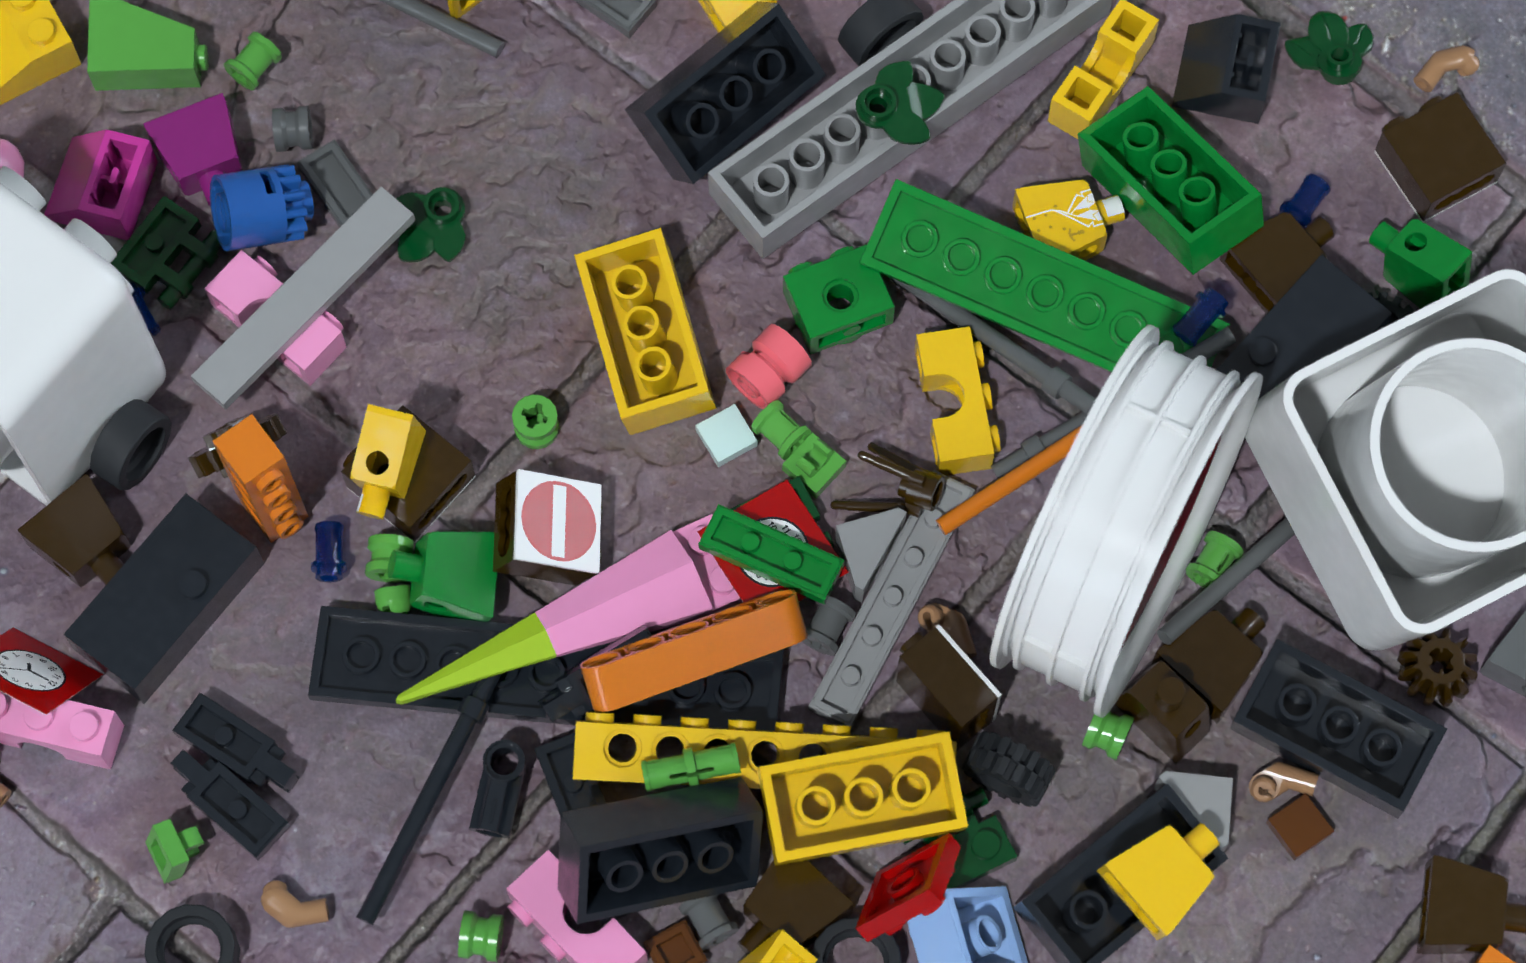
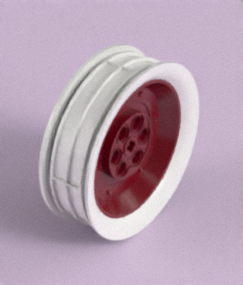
M1153 325L1144 327L1130 343L1103 386L1071 446L1039 514L1014 574L998 619L990 651V664L995 668L1002 669L1013 659L1014 669L1022 671L1029 667L1046 675V683L1050 686H1055L1058 682H1061L1078 690L1079 699L1087 702L1091 697H1096L1093 712L1094 715L1101 718L1106 716L1131 679L1186 573L1185 569L1195 554L1236 461L1254 414L1263 382L1262 374L1252 372L1241 384L1239 381L1240 374L1235 370L1226 375L1208 367L1207 359L1202 355L1197 356L1193 360L1175 352L1174 344L1168 340L1159 345L1160 332Z

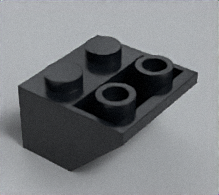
M1234 14L1188 25L1171 107L1259 124L1266 101L1281 23Z

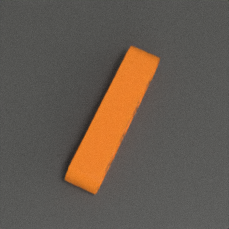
M781 590L596 655L582 662L580 667L593 710L595 712H607L793 646L808 637V633L795 590Z

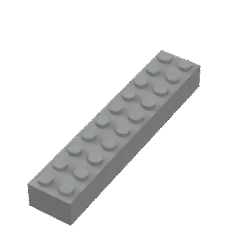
M953 0L709 171V195L760 257L764 259L927 143L908 145L895 142L889 138L883 129L870 128L864 125L857 117L855 106L858 95L865 88L875 84L876 77L883 67L895 62L910 61L913 69L912 82L933 87L944 93V101L939 110L931 118L924 121L930 131V140H932L1108 15L1112 0ZM874 104L870 107V110L875 113H883L886 108L881 104Z

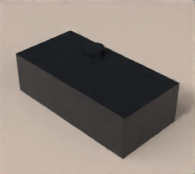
M757 1L625 108V111L672 179L694 184L814 86L826 74L779 3Z
M1321 254L1217 368V371L1226 375L1233 370L1239 372L1241 384L1252 372L1262 374L1263 382L1258 398L1260 399L1300 369L1388 326L1392 313Z
M185 493L63 635L77 653L145 704L264 565V561L254 544Z
M1279 639L1273 645L1230 727L1236 733L1310 772L1319 774V777L1397 819L1405 811L1447 731L1446 727Z
M737 777L560 812L558 891L575 922L580 924L755 887L758 883L763 809L743 778Z
M1167 783L1016 904L1013 909L1057 963H1102L1145 928V926L1096 870L1168 825H1171L1183 838L1200 822ZM1218 846L1202 861L1213 872L1229 858Z

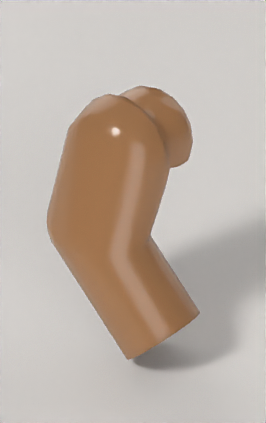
M1465 45L1436 51L1413 80L1421 90L1431 92L1446 72L1457 69L1461 76H1470L1478 70L1480 60L1474 55V49Z
M937 603L925 605L918 612V622L922 628L930 632L940 624L970 659L977 655L966 618L962 613Z
M1276 762L1259 771L1251 778L1249 791L1253 798L1259 802L1271 801L1289 789L1312 796L1319 774L1283 762Z
M271 881L264 886L261 904L265 912L283 926L294 928L329 922L326 898L300 902L286 890L287 885L282 881Z

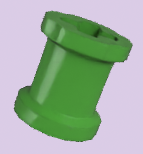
M255 31L248 36L249 43L235 59L230 58L224 63L228 74L241 86L251 91L259 86L258 79L272 63H279L282 59L280 50L269 39Z
M775 400L758 414L751 425V430L756 435L762 433L779 449L778 455L783 460H787L812 431L806 425L800 427L783 411L784 405L779 400Z
M1208 531L1204 538L1206 545L1196 562L1189 563L1185 569L1186 575L1193 582L1204 588H1207L1231 566L1234 560L1240 559L1244 553L1243 548L1236 541L1217 531Z

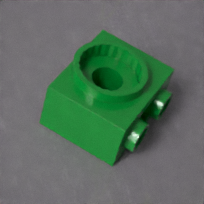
M867 244L856 249L853 246L843 247L832 253L829 259L816 264L812 262L798 264L791 268L788 274L783 276L784 297L810 355L835 345L854 342L864 334L893 324L895 306L880 273L859 264ZM835 298H844L851 305L846 309L840 310L833 308L829 302Z

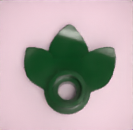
M1319 11L1310 18L1308 36L1286 40L1285 51L1298 67L1307 70H1319L1327 82L1333 85H1345L1352 82L1361 71L1362 57L1370 52L1373 47V34L1367 24H1356L1347 27L1344 20L1337 14Z
M901 61L888 64L879 71L875 84L865 88L858 95L855 109L857 117L864 125L870 128L883 129L889 138L895 142L916 145L930 140V131L924 121L936 114L945 96L944 93L933 87L912 82L913 69L911 62ZM874 104H881L886 110L883 113H875L870 110V107Z
M439 187L431 190L426 195L409 192L396 198L415 216V221L399 236L398 256L400 261L420 262L436 252L443 260L451 262L459 255L464 247L466 235L461 225L465 216V204L458 192L450 188ZM441 206L451 208V212L445 216H438L435 213Z

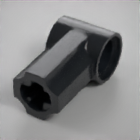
M499 740L493 742L483 755L484 767L469 830L495 838L510 839L520 791L527 775L528 765L523 750L517 743L510 740ZM504 754H510L518 759L516 770L508 775H500L493 770L494 761Z

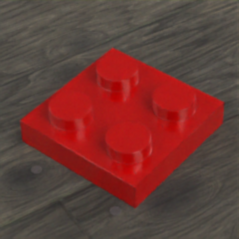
M948 833L876 873L855 928L867 942L884 933L892 935L900 930L908 920L921 913L924 916L930 915L943 904L945 900L944 894L949 879L955 872L954 865L961 848L953 836Z

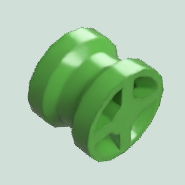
M529 395L519 400L513 408L512 420L517 439L522 445L531 449H542L555 441L560 427L556 407L550 399L542 395ZM538 413L537 417L532 418L531 420L526 419L527 417L530 418L531 416H534Z
M376 534L370 536L367 547L371 552V561L365 566V576L372 580L386 583L406 582L389 578L388 564L393 551L413 553L414 541L408 537L395 534Z
M1111 711L1103 718L1094 715L1081 746L1088 749L1098 747L1105 750L1107 757L1117 760L1135 717L1128 714L1118 716L1111 713Z
M465 910L460 927L458 957L469 959L473 955H482L487 961L498 962L503 938L504 915L492 914L490 917L485 918L479 917L475 911Z

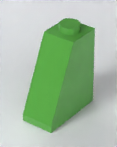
M89 0L87 72L95 91L201 87V71L208 70V49L206 44H200L195 28L122 0Z

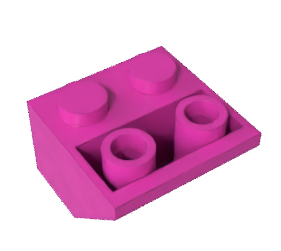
M107 129L72 137L44 215L53 222L68 225L73 218H77L100 234L128 240L133 234L158 163L150 141Z

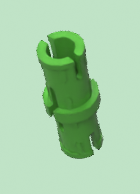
M735 742L694 752L692 747L682 749L683 754L641 761L647 792L688 782L690 787L699 785V780L741 773Z

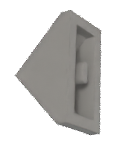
M896 508L836 525L835 541L841 558L845 560L844 566L849 572L846 575L855 600L863 603L906 523V511Z
M1165 771L1157 779L1154 789L1157 791L1168 783L1196 819L1209 828L1219 841V847L1224 852L1229 844L1233 778Z

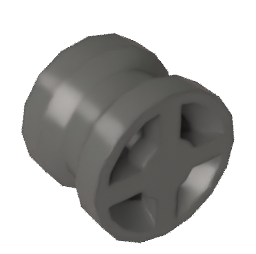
M299 106L296 111L286 112L283 108H272V130L276 152H286L290 147L299 146L303 150L313 149V129L309 106Z

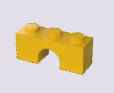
M1119 0L1099 29L1096 42L1081 68L1076 65L1073 67L1051 99L1047 122L1078 139L1077 134L1103 117L1153 45L1159 19L1126 0Z
M970 326L916 334L915 356L922 392L944 390L956 396L961 404V408L955 414L932 419L930 437L937 471L944 475H953L992 469L994 453L1000 452L1001 446L997 425L989 426L986 410H992L989 383L981 384L978 368H984L981 341L973 342Z

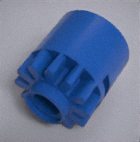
M288 164L216 174L211 178L210 205L213 224L219 243L226 252L305 239L304 232L308 230L306 221L312 220L314 215L313 197L308 182L306 180L301 181L300 175H296L294 165Z

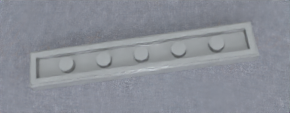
M380 187L191 375L193 382L226 410L415 221L414 214L383 187Z
M936 470L933 472L944 477L945 480L938 506L933 512L923 509L920 518L910 515L809 704L808 710L838 725H848L852 728L955 532L953 530L945 536L935 520L972 497L975 493V489Z

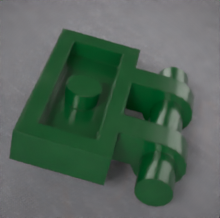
M163 196L118 251L117 256L110 264L129 283L148 294L157 281L166 285L167 287L157 300L165 308L172 310L180 298L186 299L193 291L192 283L204 268H211L217 261L219 256L216 253L220 250L221 245L214 230L208 234L203 242L195 238L194 235L202 226L200 220ZM184 250L191 257L177 273L169 268V266L180 252Z
M981 787L967 794L961 791L968 827L953 836L961 848L954 865L955 872L949 879L946 889L962 888L1017 860V855L996 815L978 823L973 811L989 804L987 796ZM937 835L921 838V841L926 846L939 837ZM913 840L905 841V842H902V843L905 845V844H907V843H909V842H911V841H913Z

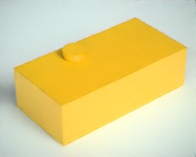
M661 228L575 254V260L620 418L629 435L717 409L671 252Z
M949 731L761 766L757 771L775 866L963 831L968 827Z

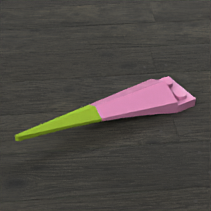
M710 514L673 532L672 530L666 532L399 694L396 698V704L403 705L511 670L614 642L642 625L646 626L649 632L685 624L743 603L713 555L699 549L698 543L701 537L697 531L706 527L713 515Z

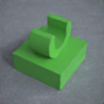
M812 432L782 464V471L792 479L800 476L807 492L817 499L846 468L847 461Z
M170 819L153 825L145 842L164 884L181 878L190 861L189 858L199 854L198 847L204 844L196 826L185 829L177 834Z

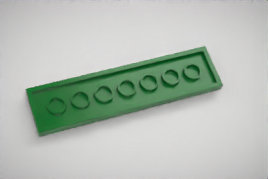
M895 179L859 264L1110 373H1112L1130 343L1147 325H1153L1159 329V345L1168 340L1174 344V351L1179 354L1230 325L1223 320L898 179ZM1216 355L1207 359L1208 367H1212Z

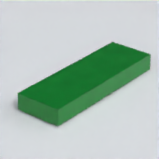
M718 504L698 543L699 549L785 588L795 590V592L823 605L826 604L845 565V560L720 504Z

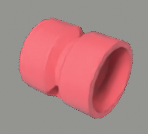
M769 324L752 341L753 351L751 353L742 351L726 367V374L733 385L751 403L761 409H765L771 402L778 400L785 393L784 383H795L812 364L809 355L799 342L787 331L775 324Z

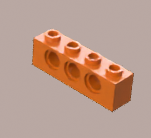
M251 414L214 439L213 444L241 504L270 543H272L279 537L286 539L294 535L301 529L304 524L303 521L309 516L285 457L253 414Z

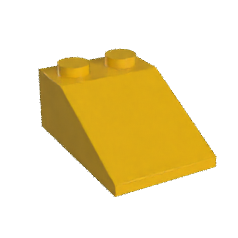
M0 0V105L82 64L72 40L49 0Z

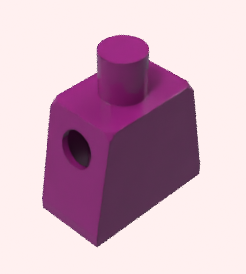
M223 93L143 123L154 150L185 196L203 191L208 205L211 206L210 182L212 176L243 171L232 117Z

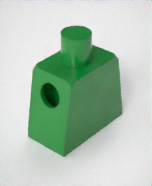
M1419 219L1411 220L1400 232L1384 221L1375 228L1369 238V244L1385 254L1383 276L1386 281L1420 309L1469 285L1472 251Z
M494 532L426 533L416 543L414 554L393 551L391 553L388 564V577L411 582L410 605L414 608L445 618L488 622L493 618L497 572H493Z

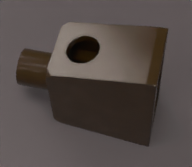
M1283 212L1265 221L1262 228L1221 255L1219 260L1262 310L1268 314L1321 254L1328 259L1321 247L1334 238V232L1329 223L1320 216L1302 227L1290 213Z
M87 474L82 476L17 529L26 544L34 552L80 587L85 586L96 576L106 585L124 565L119 557L131 546Z
M1245 607L1231 622L1214 609L1196 621L1173 643L1161 646L1156 651L1151 665L1159 660L1165 662L1206 702L1209 707V717L1218 724L1257 667L1263 655L1262 650L1252 640L1266 627V624L1255 611L1248 607Z
M1161 660L1147 668L1122 692L1115 703L1124 714L1135 717L1133 723L1175 764L1183 759L1209 734L1208 705Z
M1433 855L1426 863L1424 870L1417 953H1482L1489 945L1497 950L1503 944L1504 931L1526 934V905L1507 902L1509 882L1506 877L1452 859Z
M773 860L743 905V913L755 925L737 944L749 955L777 930H784L807 949L815 943V940L827 926L843 918H848L853 913L854 903L808 860L775 866Z

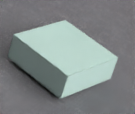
M735 404L695 425L697 434L718 468L758 446L756 437Z

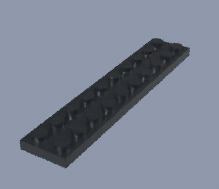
M321 606L308 697L314 701L458 714L456 711L465 695L470 696L477 681L403 705L396 704V698L399 694L515 624ZM614 642L502 673L487 702L490 709L486 717L575 725L576 720L585 721L586 714L575 718L570 711L551 722L542 711L538 700L558 689L555 680L564 675L563 672ZM784 650L773 652L605 713H614V722L633 723V714L662 716L661 725L680 726L681 717L709 718V727L728 728V719L757 721L756 730L775 731ZM769 741L759 742L763 744H773Z

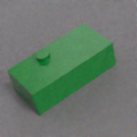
M1149 86L1077 134L1082 166L1112 196L1118 195L1123 207L1192 275L1264 226L1262 194Z

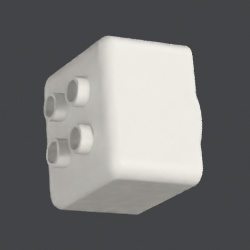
M3 166L0 169V471L47 506L89 470L91 454L95 443L112 416L123 405L134 399L143 400L147 403L164 383L166 368L133 299V287L110 264L117 256L114 248L97 231L77 218H73L63 229L39 212L46 205L42 195L18 173Z
M1510 269L1496 271L1300 369L1257 401L1245 439L1347 634L1357 645L1365 649L1384 650L1430 634L1526 585V275L1522 272Z

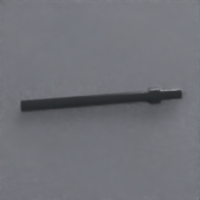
M502 673L477 681L470 696L465 695L456 711L460 716L356 916L357 919L371 926L374 925L476 724L481 725L490 709L487 702Z

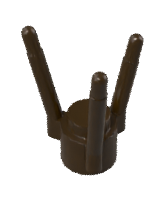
M871 442L867 448L878 456L860 451L858 452V458L900 477L898 496L905 498V503L834 500L830 504L831 508L835 510L885 512L900 508L906 511L908 515L920 518L923 509L933 512L938 506L945 480L944 477L939 476L937 473L923 469Z

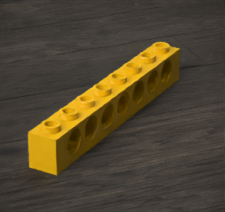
M586 712L585 721H575L572 778L578 780L644 783L641 761L658 759L656 755L658 742L664 737L674 736L681 741L683 749L692 747L693 752L704 750L706 744L713 739H723L728 745L735 742L741 773L699 780V785L742 777L748 788L760 789L757 773L759 767L755 766L751 759L752 749L759 742L769 741L774 744L777 750V758L773 764L798 760L801 749L808 744H818L825 755L851 750L857 746L868 747L911 738L898 737V728L870 727L869 736L851 735V726L823 724L822 733L803 732L804 723L775 722V731L756 730L757 721L728 719V728L709 727V718L681 717V723L678 726L661 725L662 716L633 714V723L614 722V713ZM917 729L916 737L943 733L945 731ZM628 734L634 739L636 749L629 759L620 761L614 759L609 754L608 745L615 735ZM951 740L956 762L957 742ZM689 782L677 785H689Z

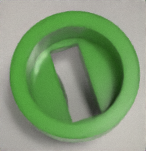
M396 585L374 590L378 611L408 614L412 608L410 605L411 586Z

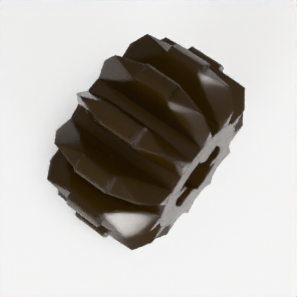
M1445 628L1439 638L1435 632L1422 636V639L1418 637L1407 641L1406 646L1408 650L1401 651L1397 657V661L1405 666L1397 674L1398 680L1404 682L1412 681L1406 693L1408 697L1415 696L1419 691L1424 693V706H1430L1436 696L1443 707L1450 706L1453 702V695L1460 699L1465 698L1469 693L1466 684H1473L1477 679V672L1469 668L1476 663L1477 654L1462 652L1468 644L1467 638L1459 639L1456 644L1450 641L1452 636L1450 628ZM1436 661L1445 667L1444 670L1440 669L1438 674L1430 668V665H1434Z

